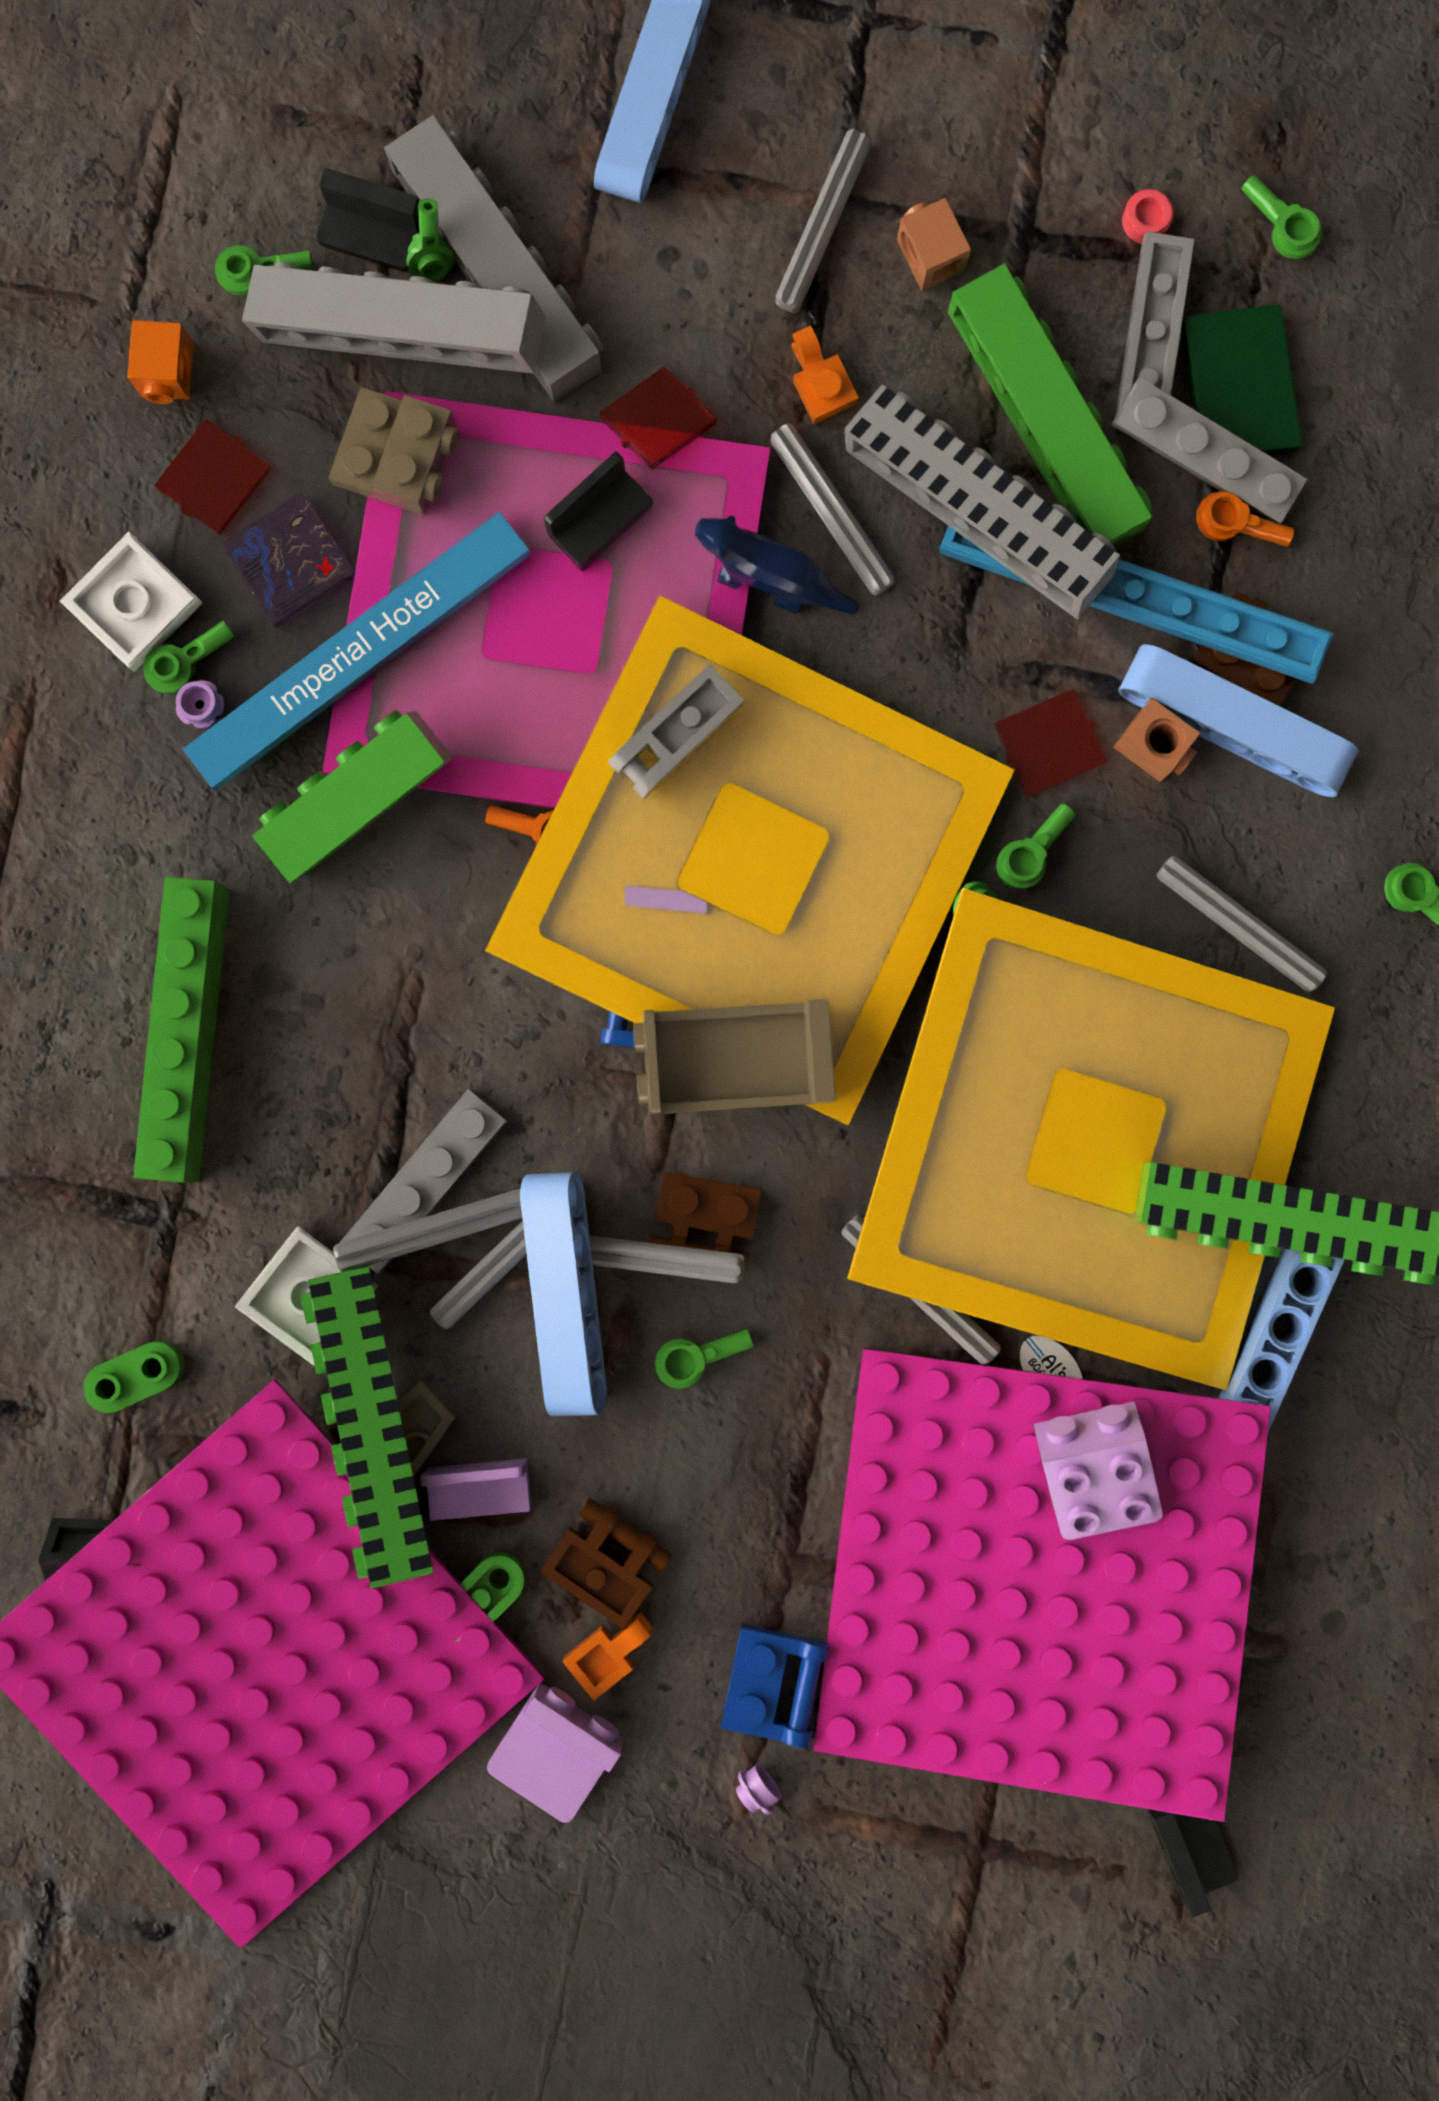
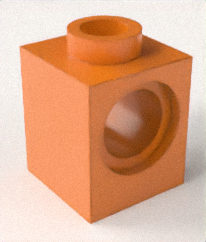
M132 320L127 378L141 397L147 401L157 404H170L173 402V399L190 400L194 342L183 325L171 322Z

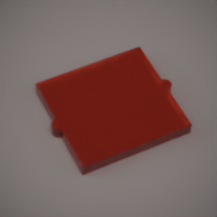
M665 367L659 369L599 412L600 419L621 439V446L623 448L629 447L652 470L717 424V417L695 397V390L693 388L687 389Z
M205 419L154 486L181 506V512L186 517L193 515L218 535H221L271 468L246 449L241 438H231Z
M1074 689L994 724L1008 754L1006 764L1013 766L1027 798L1102 766L1107 762L1093 732L1095 723L1091 720L1088 721Z

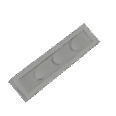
M1146 231L1143 237L1116 415L1136 380L1140 378L1171 395L1195 240L1193 238Z
M1143 378L1136 380L1111 424L1221 492L1235 494L1243 503L1248 504L1249 509L1267 520L1279 524L1282 523L1307 481L1302 475Z
M467 1089L340 1243L429 1216L508 1120L472 1090ZM393 1258L369 1265V1267L375 1273L380 1274Z

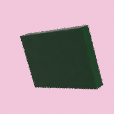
M1281 304L1184 316L1181 332L1193 410L1267 455L1297 452L1301 448L1302 443Z

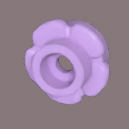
M209 681L189 682L182 686L177 693L176 712L183 723L187 725L194 724L198 729L208 728L215 723L217 716L222 715L225 707L224 698L217 693V687ZM200 700L204 701V707L197 709L196 703Z
M756 1764L749 1771H740L738 1774L740 1785L736 1787V1792L741 1802L752 1813H756L761 1809L763 1813L771 1814L773 1812L772 1805L782 1798L781 1790L772 1775L760 1764Z

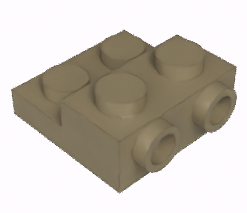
M360 387L328 477L329 481L334 486L424 515L429 501L435 502L440 494L443 483V473L440 472L445 455L452 456L458 443L459 427L456 426L451 410L404 395L402 400Z

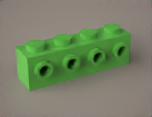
M398 710L389 714L374 727L379 734L365 746L358 740L347 747L335 758L340 764L339 767L326 777L321 771L315 773L297 788L302 795L288 807L281 801L259 818L264 826L254 833L252 837L289 883L305 876L454 759L417 711L407 712L403 716Z

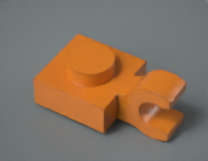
M811 326L793 333L792 336L795 342L791 343V346L803 368V371L794 374L793 383L813 424L815 425L857 405L859 397L838 354L824 360L820 344Z
M642 1612L631 1618L624 1630L621 1628L613 1636L603 1624L564 1655L562 1662L591 1699L595 1701L633 1670L635 1664L627 1654L651 1636L650 1631L653 1629V1626Z

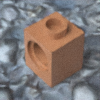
M946 198L932 204L927 201L916 204L900 220L897 242L921 291L965 272L971 248Z
M1151 698L1139 711L1113 748L1161 782L1172 771L1179 776L1189 765L1197 753L1190 746L1200 732ZM1151 733H1160L1169 740L1170 752L1168 754L1158 753L1151 747L1149 742Z

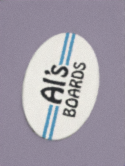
M1031 1336L1023 1342L1020 1349V1362L1023 1371L1083 1379L1074 1358L1058 1342L1042 1336Z

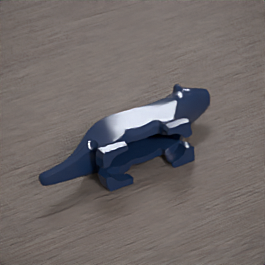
M733 515L726 519L701 518L695 527V537L723 565L719 570L718 583L732 589H737L742 586V583H746L756 589L775 595L777 598L774 600L773 605L793 614L799 613L804 604L821 606L848 614L858 612L859 604L838 591L829 582L819 564L803 551L750 530L739 528Z

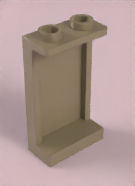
M828 999L807 1000L804 1003L662 1012L644 1010L642 1013V1023H633L635 1054L644 1053L646 1072L645 1074H636L638 1105L648 1104V1115L824 1104L836 1101Z

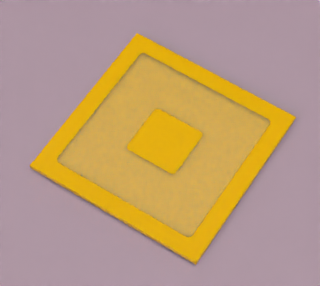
M659 595L485 952L633 1023H642V1013L644 1010L662 1012L804 1003L807 1000L828 999L836 1101L805 1106L848 1126L1014 773V769ZM710 664L744 699V703L684 760L655 791L643 800L632 789L635 783L624 772L618 774L608 764V761ZM648 748L637 757L649 770L659 761Z
M965 888L961 889L847 1279L1227 1391L1265 1256L1248 1253L1250 1243L1230 1239L1228 1249L1197 1244L1198 1233L1178 1230L1177 1240L1146 1235L1147 1224L1134 1222L1144 1162H1155L1285 1185L1335 1007Z

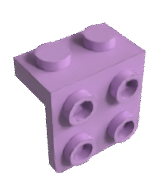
M1135 1402L1108 1405L1098 1410L1071 1416H1059L1049 1421L1034 1424L1058 1526L1064 1539L1074 1540L1153 1523L1162 1518L1163 1512L1149 1450Z
M540 1683L536 1686L489 1759L487 1770L491 1776L560 1822L567 1823L574 1818L603 1771L610 1772L621 1755L624 1737L606 1719L598 1715L591 1716L577 1707L573 1698L556 1687L549 1688Z

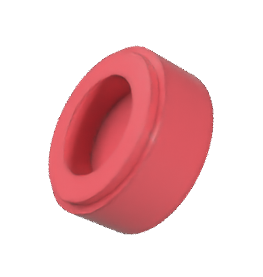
M1145 189L1135 193L1129 199L1123 212L1122 225L1125 233L1133 241L1141 244L1146 231L1166 234L1174 217L1173 205L1165 194L1154 189Z

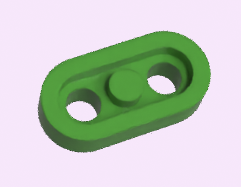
M157 1340L146 1343L94 1367L84 1381L85 1398L92 1408L102 1413H113L127 1408L178 1383L184 1373V1357L179 1348L168 1341ZM151 1358L157 1359L161 1364L162 1369L158 1376H153L148 1371L147 1364ZM105 1379L111 1380L115 1385V1393L112 1397L106 1396L102 1391V1383Z
M497 1551L485 1556L460 1581V1586L471 1594L474 1602L481 1609H485L489 1619L494 1622L521 1594L525 1582V1570L521 1561L516 1556L508 1552ZM496 1569H504L509 1574L510 1579L504 1585H497L492 1581L491 1573Z

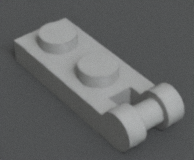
M709 664L611 757L608 764L618 774L624 772L635 783L632 789L644 800L743 705L744 699ZM646 748L659 760L650 770L637 758Z

